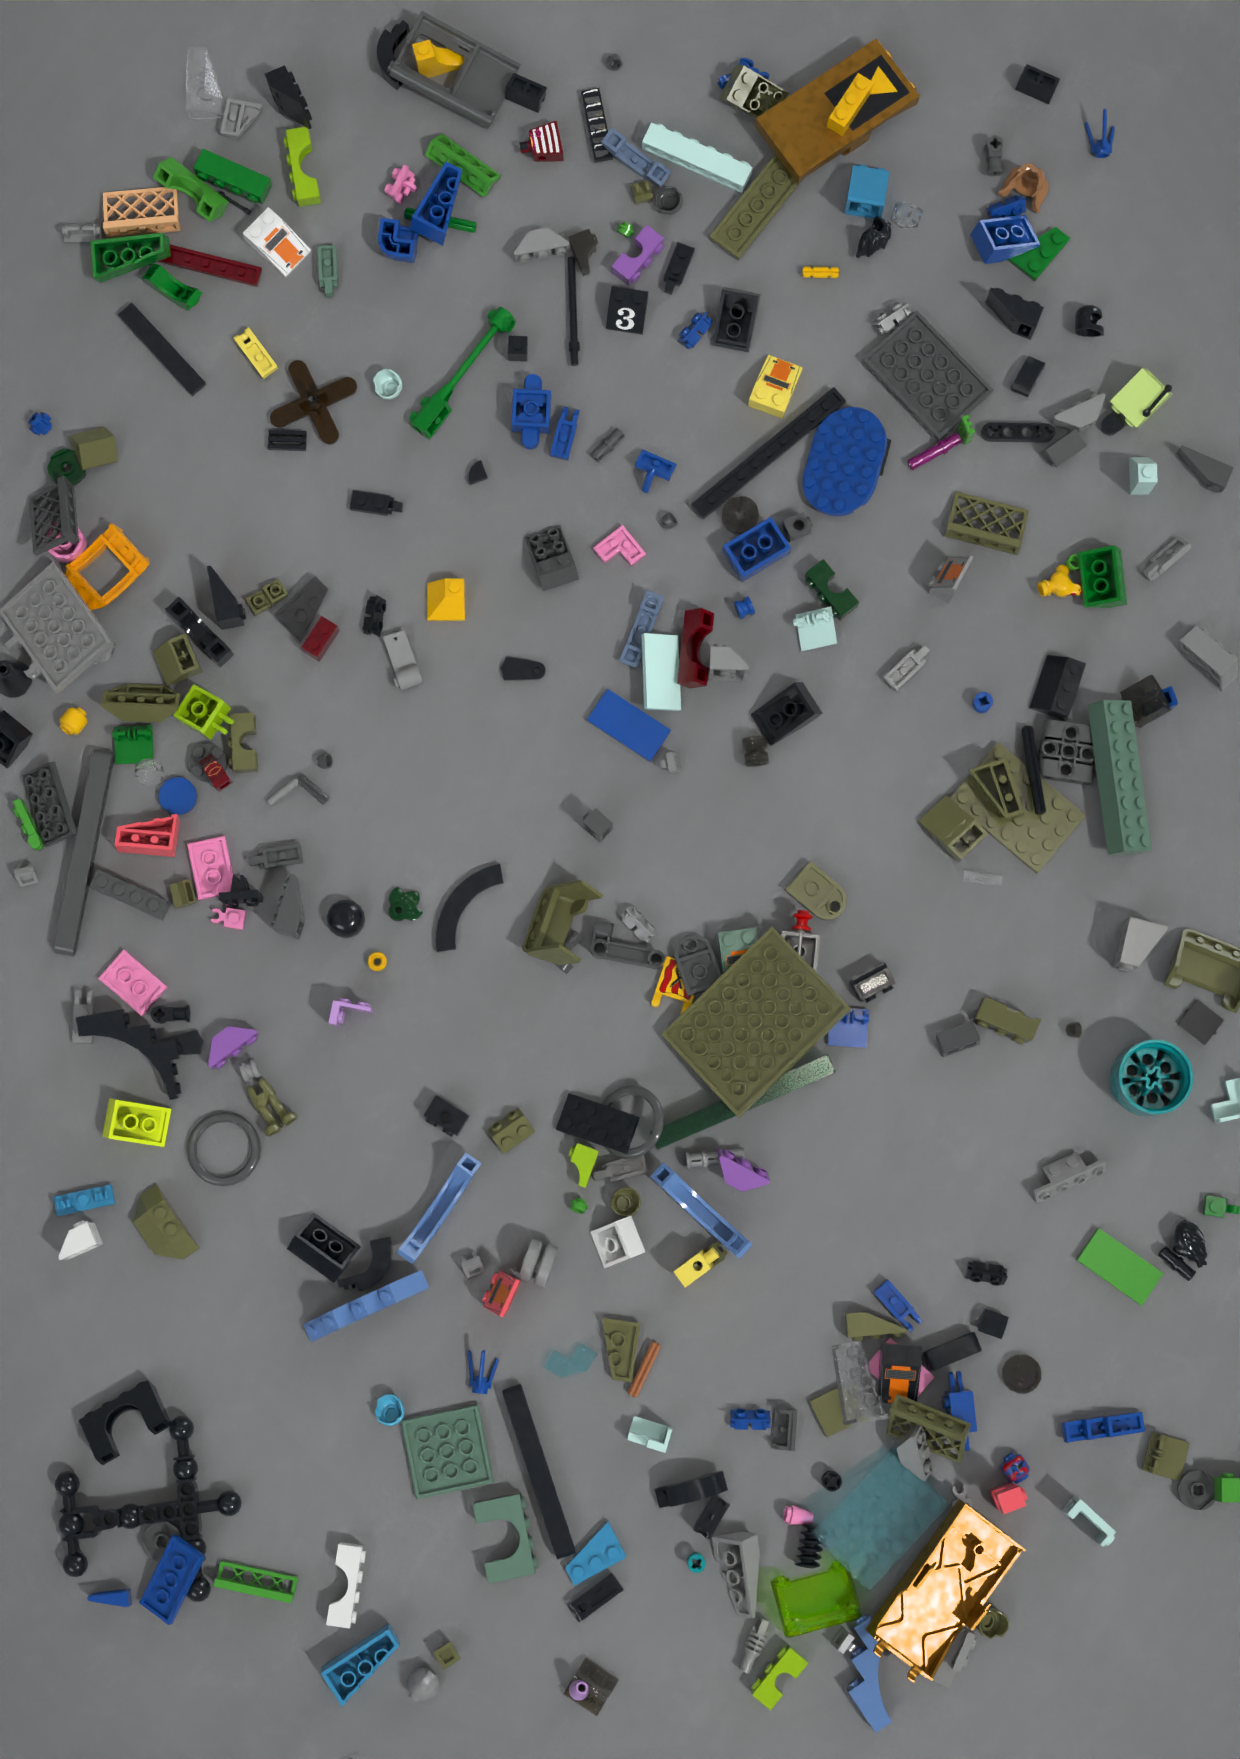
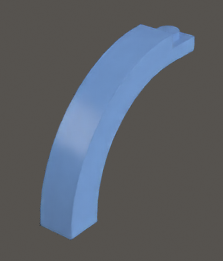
M467 1153L463 1155L441 1191L399 1248L397 1254L412 1264L416 1261L470 1184L481 1166V1162Z
M664 1162L650 1176L736 1257L740 1259L753 1245Z

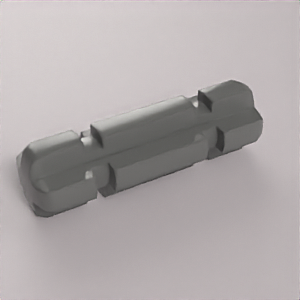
M304 774L297 778L298 784L304 786V789L314 798H317L321 804L324 805L329 800V796L325 792L322 793V790L311 780L308 781Z

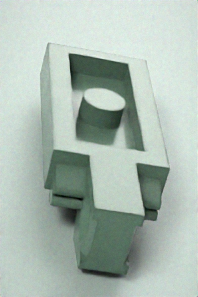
M321 245L317 246L319 283L321 288L325 287L326 298L333 297V287H337L338 283L337 246Z

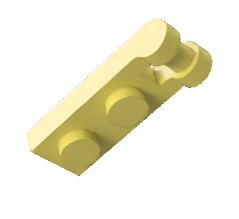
M249 327L241 335L237 334L233 337L234 341L263 379L279 369ZM249 338L251 341L245 345L244 341Z

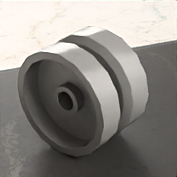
M532 1239L523 1257L518 1279L529 1282L533 1272H537L534 1283L545 1288L558 1247L549 1244L546 1246L543 1255H541L542 1242Z

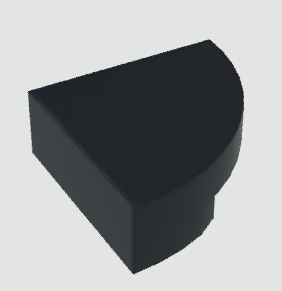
M481 460L476 462L470 469V485L488 479Z

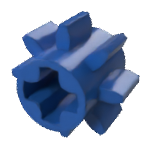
M38 412L34 413L29 419V424L31 425L29 430L39 436L41 433L46 435L52 428V423L49 422L52 418L43 412L40 414Z

